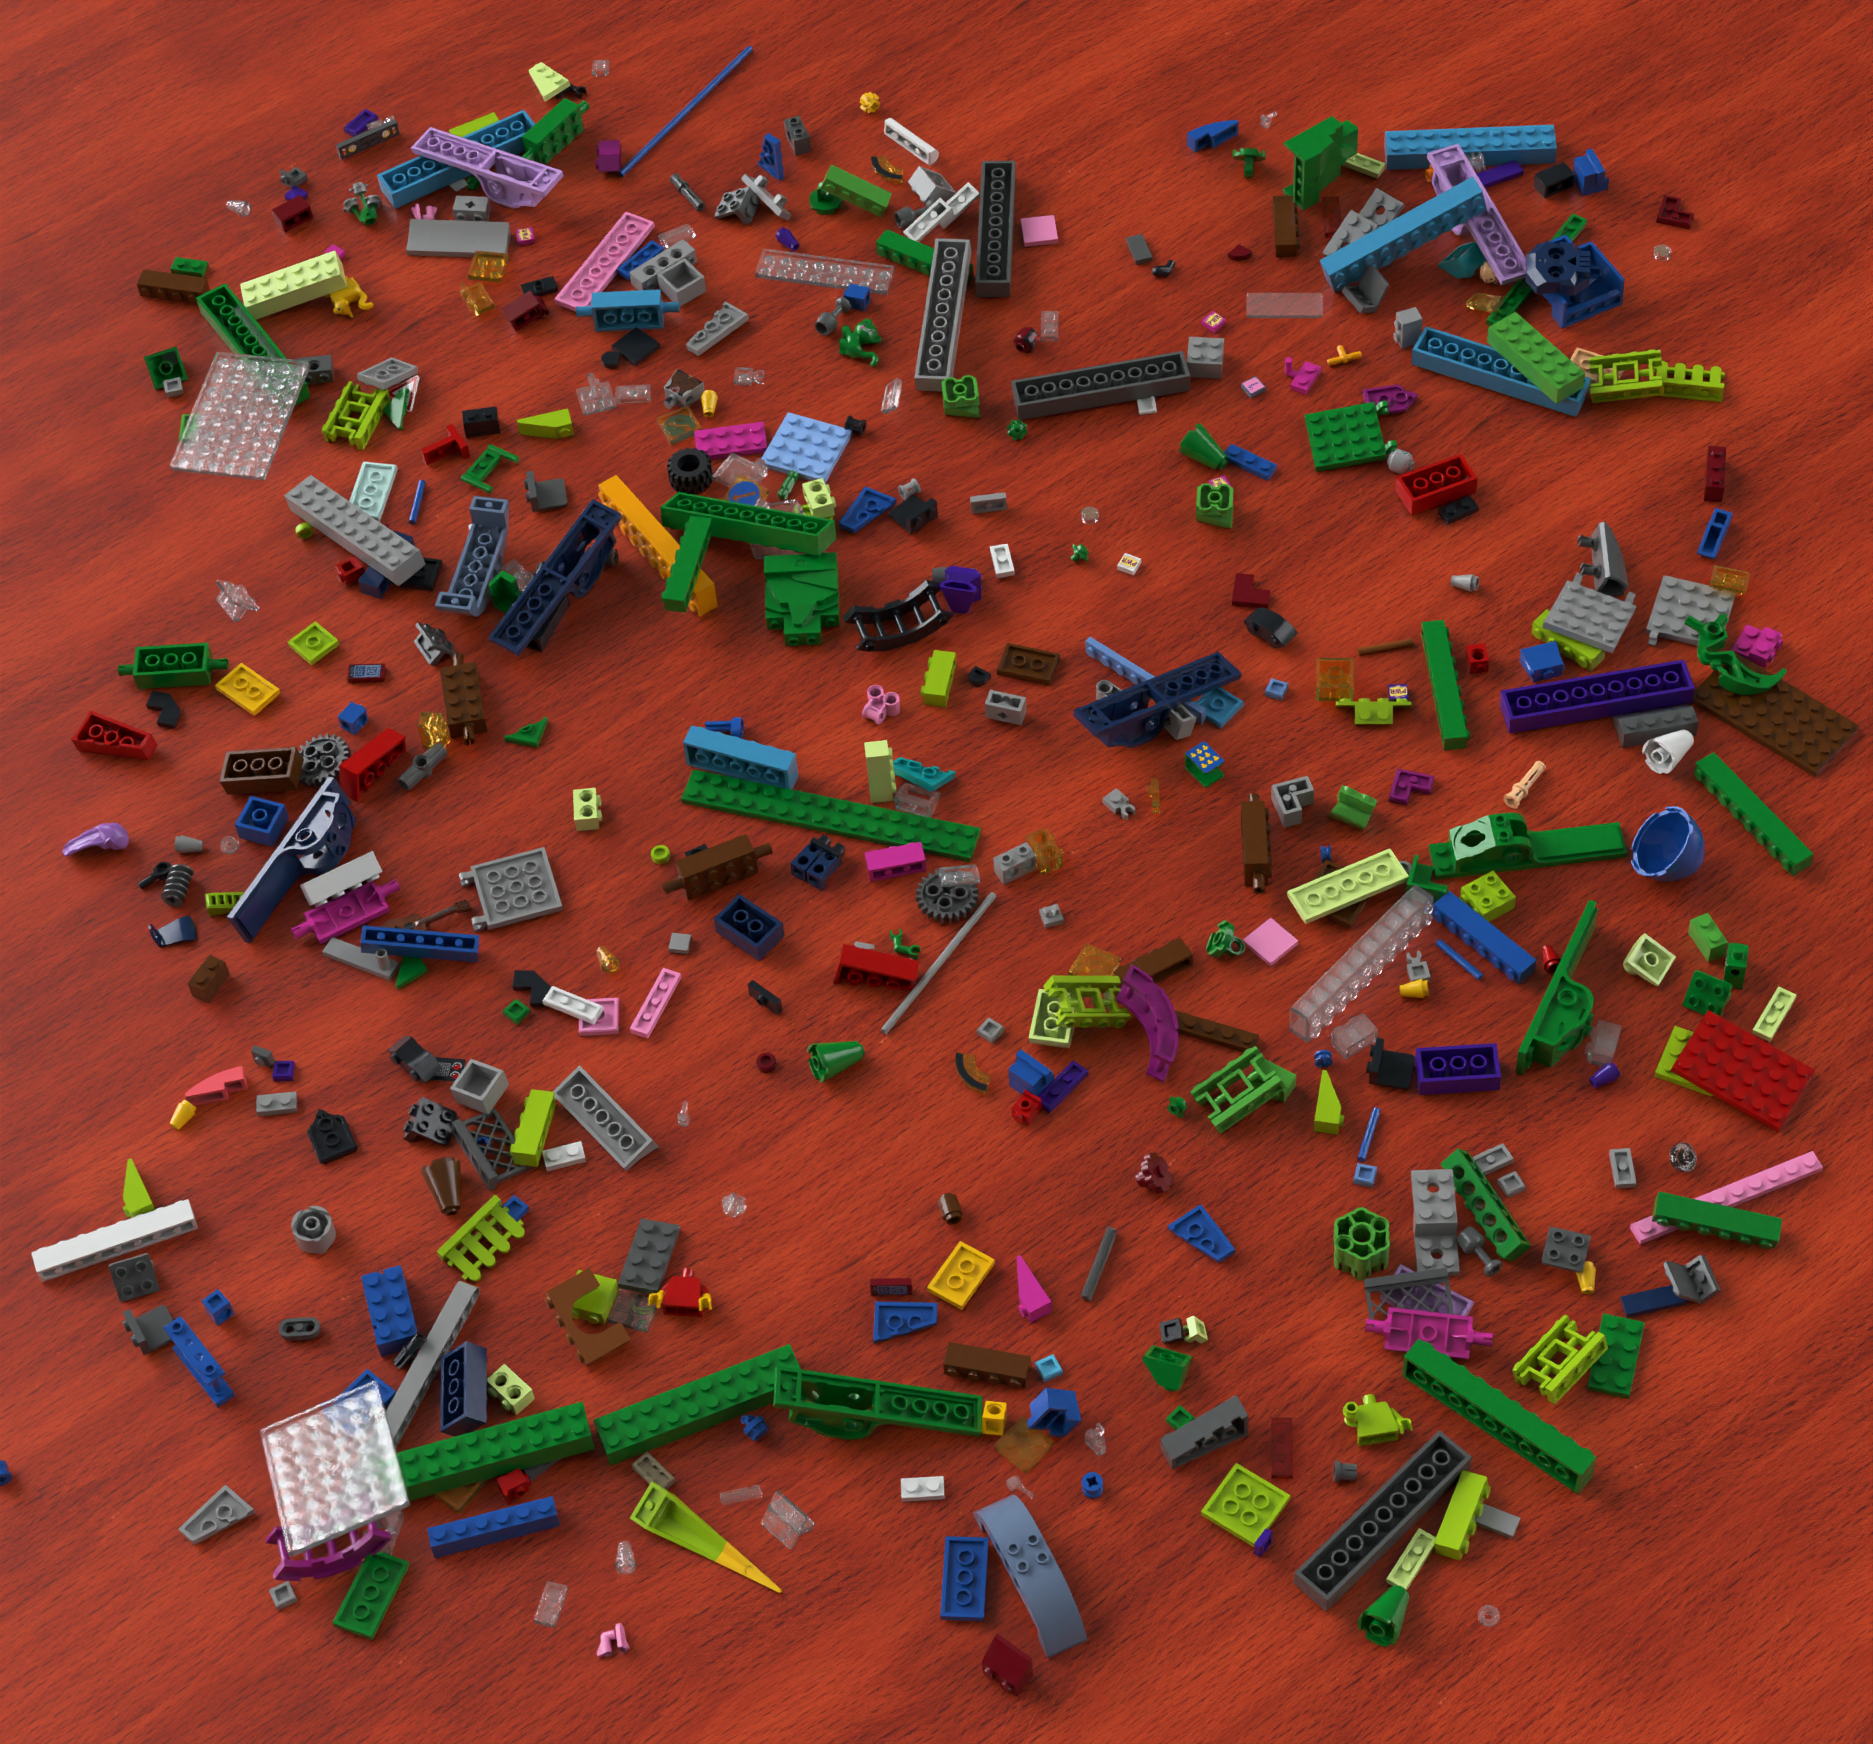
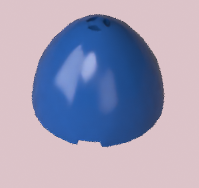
M1668 806L1665 811L1652 814L1638 830L1631 850L1634 852L1633 860H1631L1634 870L1644 877L1661 882L1679 881L1692 876L1701 867L1705 858V842L1700 827L1684 809L1676 806Z

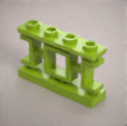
M1651 349L1643 352L1634 351L1626 354L1589 358L1590 373H1599V383L1590 384L1592 403L1664 395L1662 376H1654L1653 367L1662 366L1660 350ZM1649 364V369L1639 370V365ZM1613 368V373L1603 374V369ZM1635 369V379L1618 380V371ZM1649 376L1650 381L1640 382L1639 377ZM1613 380L1614 385L1604 386V381Z
M349 381L347 386L343 388L340 399L336 401L334 410L330 412L328 421L322 427L325 441L329 442L331 439L334 442L337 436L347 437L351 446L356 444L357 449L364 450L384 413L383 408L390 402L388 389L379 390L375 388L372 394L361 392L360 385L356 384L354 386L353 382ZM351 411L362 413L359 419L348 417Z
M1052 975L1043 985L1045 992H1049V997H1058L1061 1008L1055 1013V1017L1058 1018L1056 1022L1057 1027L1121 1028L1131 1018V1014L1127 1013V1008H1118L1115 1001L1121 990L1117 988L1121 983L1119 976ZM1082 997H1091L1094 1008H1085Z
M1564 1315L1555 1322L1554 1326L1541 1337L1540 1341L1533 1348L1529 1349L1523 1359L1515 1364L1512 1370L1515 1382L1526 1385L1531 1379L1541 1384L1539 1386L1541 1395H1547L1548 1401L1556 1404L1608 1349L1605 1335L1592 1331L1587 1337L1576 1333L1578 1330L1576 1322L1570 1321L1569 1316ZM1564 1337L1569 1339L1567 1344L1561 1341ZM1577 1344L1583 1347L1580 1351L1575 1349ZM1557 1351L1568 1356L1560 1365L1550 1361ZM1538 1364L1543 1368L1540 1372L1534 1369ZM1551 1372L1556 1375L1553 1380L1548 1377Z

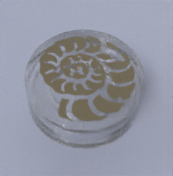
M1664 244L1657 245L1653 252L1654 258L1659 261L1668 260L1671 256V248Z
M1088 506L1082 509L1081 520L1084 523L1093 524L1098 521L1099 512L1095 507Z

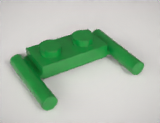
M489 444L487 450L461 476V481L491 494L493 487L483 483V481L499 464L501 457L515 463L519 462L520 457Z

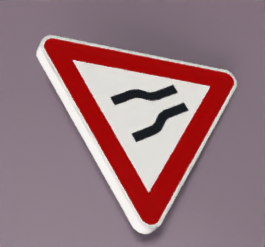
M418 376L388 391L389 396L393 399L404 387L409 390L406 398V410L408 412H411L420 379Z

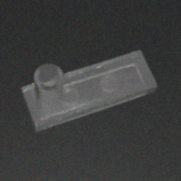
M516 559L500 567L501 571L503 570L517 579L518 588L522 592L534 577L533 573L526 572Z

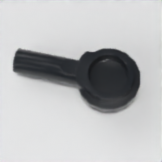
M167 862L158 863L153 868L154 872L138 883L139 887L143 889L157 879L166 880L172 865Z

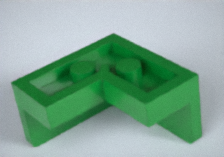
M502 570L489 583L493 606L506 614L522 593L518 588L517 579Z
M1415 854L1407 882L1406 898L1436 903L1448 892V886L1430 882L1433 866L1419 864V855Z

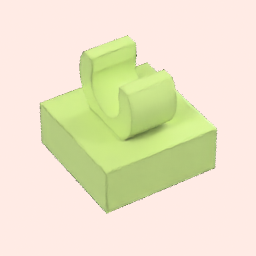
M1195 1316L1187 1318L1188 1325L1183 1326V1332H1189L1190 1334L1184 1337L1185 1341L1191 1343L1196 1340L1201 1344L1208 1341L1204 1322Z

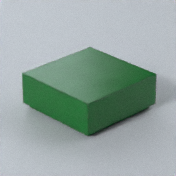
M517 999L502 1011L503 1015L516 1025L531 1013L530 1008Z
M1179 1405L1165 1419V1422L1174 1430H1177L1194 1420L1195 1417Z

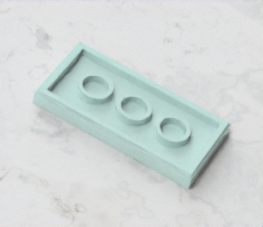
M363 462L349 502L380 522L398 470L397 465Z

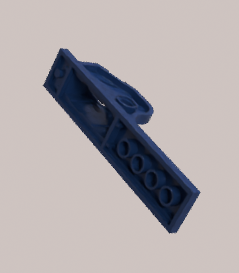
M592 499L490 634L489 640L519 657L567 593L577 598L584 597L599 579L605 567L604 565L617 542L613 530L623 518L622 514ZM595 539V542L593 543V545H592L591 547H589V548L587 549V551L585 552V549H586L587 545L590 544L591 541Z
M1216 652L1074 710L1073 716L1107 747L1125 746L1126 748H1134L1151 741L1162 731L1168 714L1175 706L1239 680L1242 673L1222 654ZM1150 698L1153 699L1156 704L1147 708Z
M334 777L327 778L227 916L244 942H252L298 878L306 874L320 875L331 871L339 864L349 850L352 829L355 827L356 817L348 807L351 804L350 800ZM326 812L331 813L330 817L326 815Z

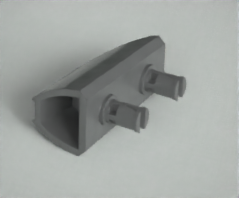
M1601 522L1591 537L1578 536L1577 546L1590 547L1593 565L1586 563L1580 565V570H1582L1580 574L1594 576L1595 591L1612 597L1625 595V590L1629 588L1623 555L1612 530L1607 523Z

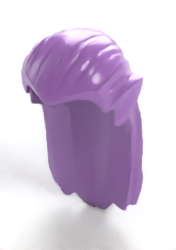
M115 822L103 823L70 840L63 847L62 852L66 857L95 845L104 849L125 850L129 843V836L122 825Z

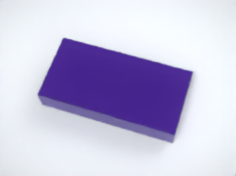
M364 109L344 127V131L355 137L378 120V116Z

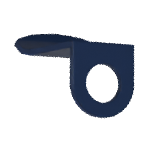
M190 916L178 918L158 930L153 924H149L150 934L159 947L183 941H194L196 938V928Z

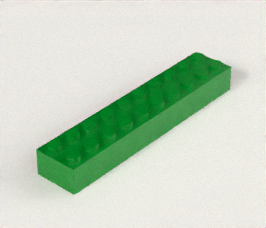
M226 283L196 297L200 313L280 413L310 398L305 380Z
M677 492L660 507L662 526L673 530H684L685 523L689 522L690 516L712 518V536L717 538L743 541L748 544H759L764 547H775L780 550H792L796 553H808L812 556H819L836 540L835 520L682 492Z
M1418 1339L1404 1355L1402 1376L1576 1494H1579L1593 1477L1596 1456H1594L1592 1451L1582 1448L1576 1444L1574 1439L1564 1436L1558 1432L1556 1427L1540 1420L1537 1414L1525 1410L1519 1402L1507 1398L1501 1390L1489 1386L1483 1378L1476 1377L1465 1366L1458 1365L1447 1354L1437 1351L1429 1342Z
M785 1345L594 1419L596 1432L610 1466L774 1403L776 1367L801 1369L791 1345Z
M582 1401L377 1458L383 1494L388 1506H393L508 1474L518 1468L522 1470L594 1450L595 1447Z

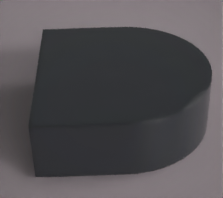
M609 351L604 353L601 357L602 365L606 368L617 369L621 357L620 352Z
M977 666L969 673V682L975 687L985 685L991 678V673Z

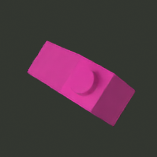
M1020 1255L1017 1256L1020 1301L1018 1309L1022 1317H1027L1031 1323L1052 1312L1051 1301Z

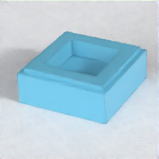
M1054 1354L1035 1362V1367L1044 1382L1063 1374V1370Z

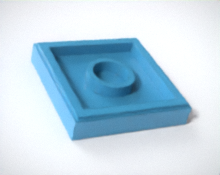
M1221 687L1203 694L1196 701V703L1206 708V720L1220 729L1244 706V701Z

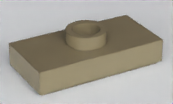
M648 1452L631 1465L632 1469L649 1485L653 1481L667 1490L676 1482L675 1478Z

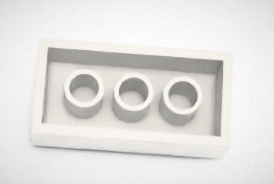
M373 851L301 884L300 887L309 906L314 904L315 907H318L328 902L326 898L332 896V899L345 894L344 890L347 888L351 891L362 886L361 882L364 880L368 883L379 878V873L383 871Z

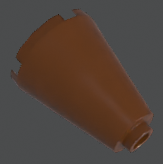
M445 1157L433 1160L432 1165L428 1167L426 1164L423 1165L421 1175L441 1213L446 1214V1216L457 1214L458 1210L461 1209L460 1160L457 1159L455 1161L454 1157Z

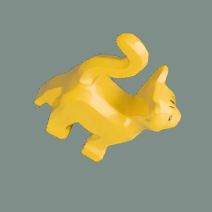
M345 276L347 288L325 296L326 298L331 297V302L335 306L333 309L335 314L348 315L353 318L350 303L358 301V307L362 310H370L373 307V303H365L368 298L367 294L360 289L353 277L348 278Z

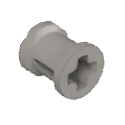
M913 478L911 482L903 486L899 485L898 491L901 497L906 500L915 493H921V488L917 480Z

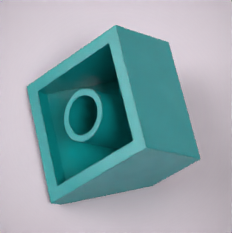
M1476 241L1457 247L1438 266L1458 279L1464 277L1467 279L1475 274L1474 271L1476 269H1480L1481 265L1485 264L1486 258Z

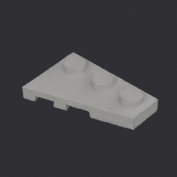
M224 1485L179 1528V1531L193 1545H196L255 1514V1511L227 1485Z

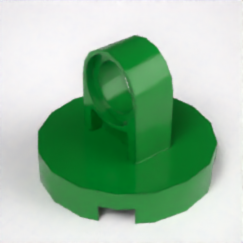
M1240 148V152H1237L1235 149L1233 150L1232 158L1245 162L1244 177L1253 178V162L1264 161L1266 159V151L1263 150L1262 153H1259L1258 149Z
M820 182L817 189L810 194V208L816 210V213L821 215L833 214L834 210L842 207L843 199L820 189L823 183Z
M1226 920L1220 922L1217 925L1219 930L1217 933L1212 932L1207 942L1206 951L1209 952L1207 954L1213 958H1218L1223 953L1232 957L1242 954L1245 945L1240 938L1233 935L1234 925ZM1232 942L1238 945V952L1232 950Z

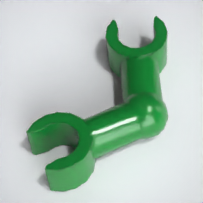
M891 929L890 939L894 943V951L896 953L908 954L912 959H918V954L913 952H921L920 946H902V930L899 929V935H893Z

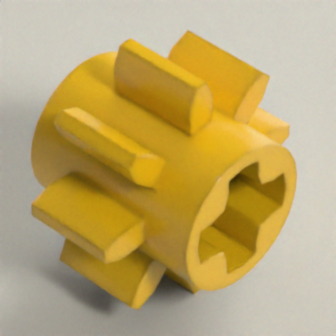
M871 92L863 94L860 98V103L862 104L860 108L864 112H875L880 105L879 97Z

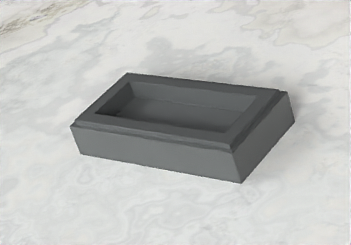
M1142 234L1126 237V243L1136 265L1152 261V255Z

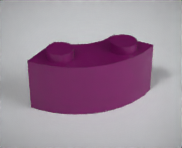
M619 140L599 141L596 170H599V172L620 171L621 142Z

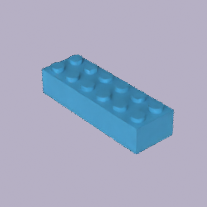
M692 725L683 741L686 763L692 767L787 789H793L799 777L796 754L788 750L784 751L773 746L762 745L755 741L740 739L737 736H729L721 732H714Z

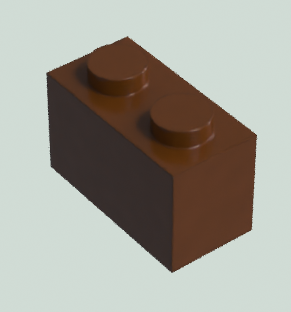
M212 955L207 957L187 983L193 997L206 1003L210 1002L230 976L226 962Z

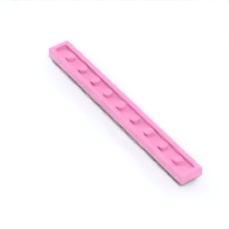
M1811 1151L1695 1199L1735 1207L1822 1171L1823 1166L1814 1152ZM1652 1216L1630 1225V1229L1639 1244L1678 1230L1675 1226L1658 1225L1657 1222L1652 1221Z

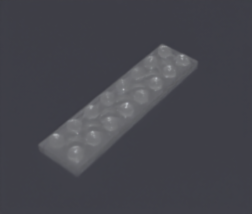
M763 249L755 270V277L845 290L848 289L851 283L870 287V293L887 295L895 272V266Z

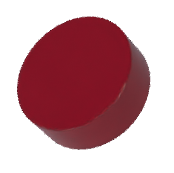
M771 1053L760 1054L756 1059L758 1070L763 1073L772 1072L776 1068L775 1056Z

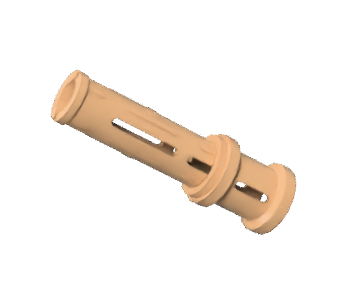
M1536 761L1523 779L1513 785L1512 791L1503 798L1507 806L1514 809L1518 808L1522 798L1528 795V789L1546 769L1544 763Z

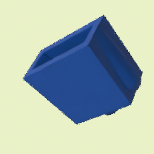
M1556 641L1520 650L1519 661L1532 682L1561 676L1562 670H1564V663Z

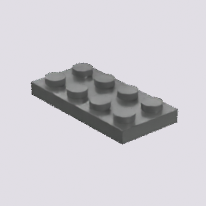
M641 1218L618 1282V1288L647 1294H657L659 1292L681 1231L680 1225Z

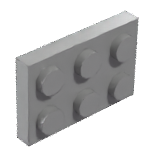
M391 357L357 373V380L385 390L417 374L418 367Z

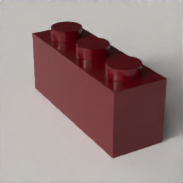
M1708 446L1705 466L1704 501L1722 502L1725 485L1726 447Z

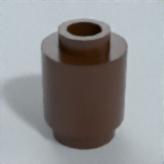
M951 1193L943 1194L938 1200L943 1220L948 1225L959 1223L962 1220V1210L957 1196Z

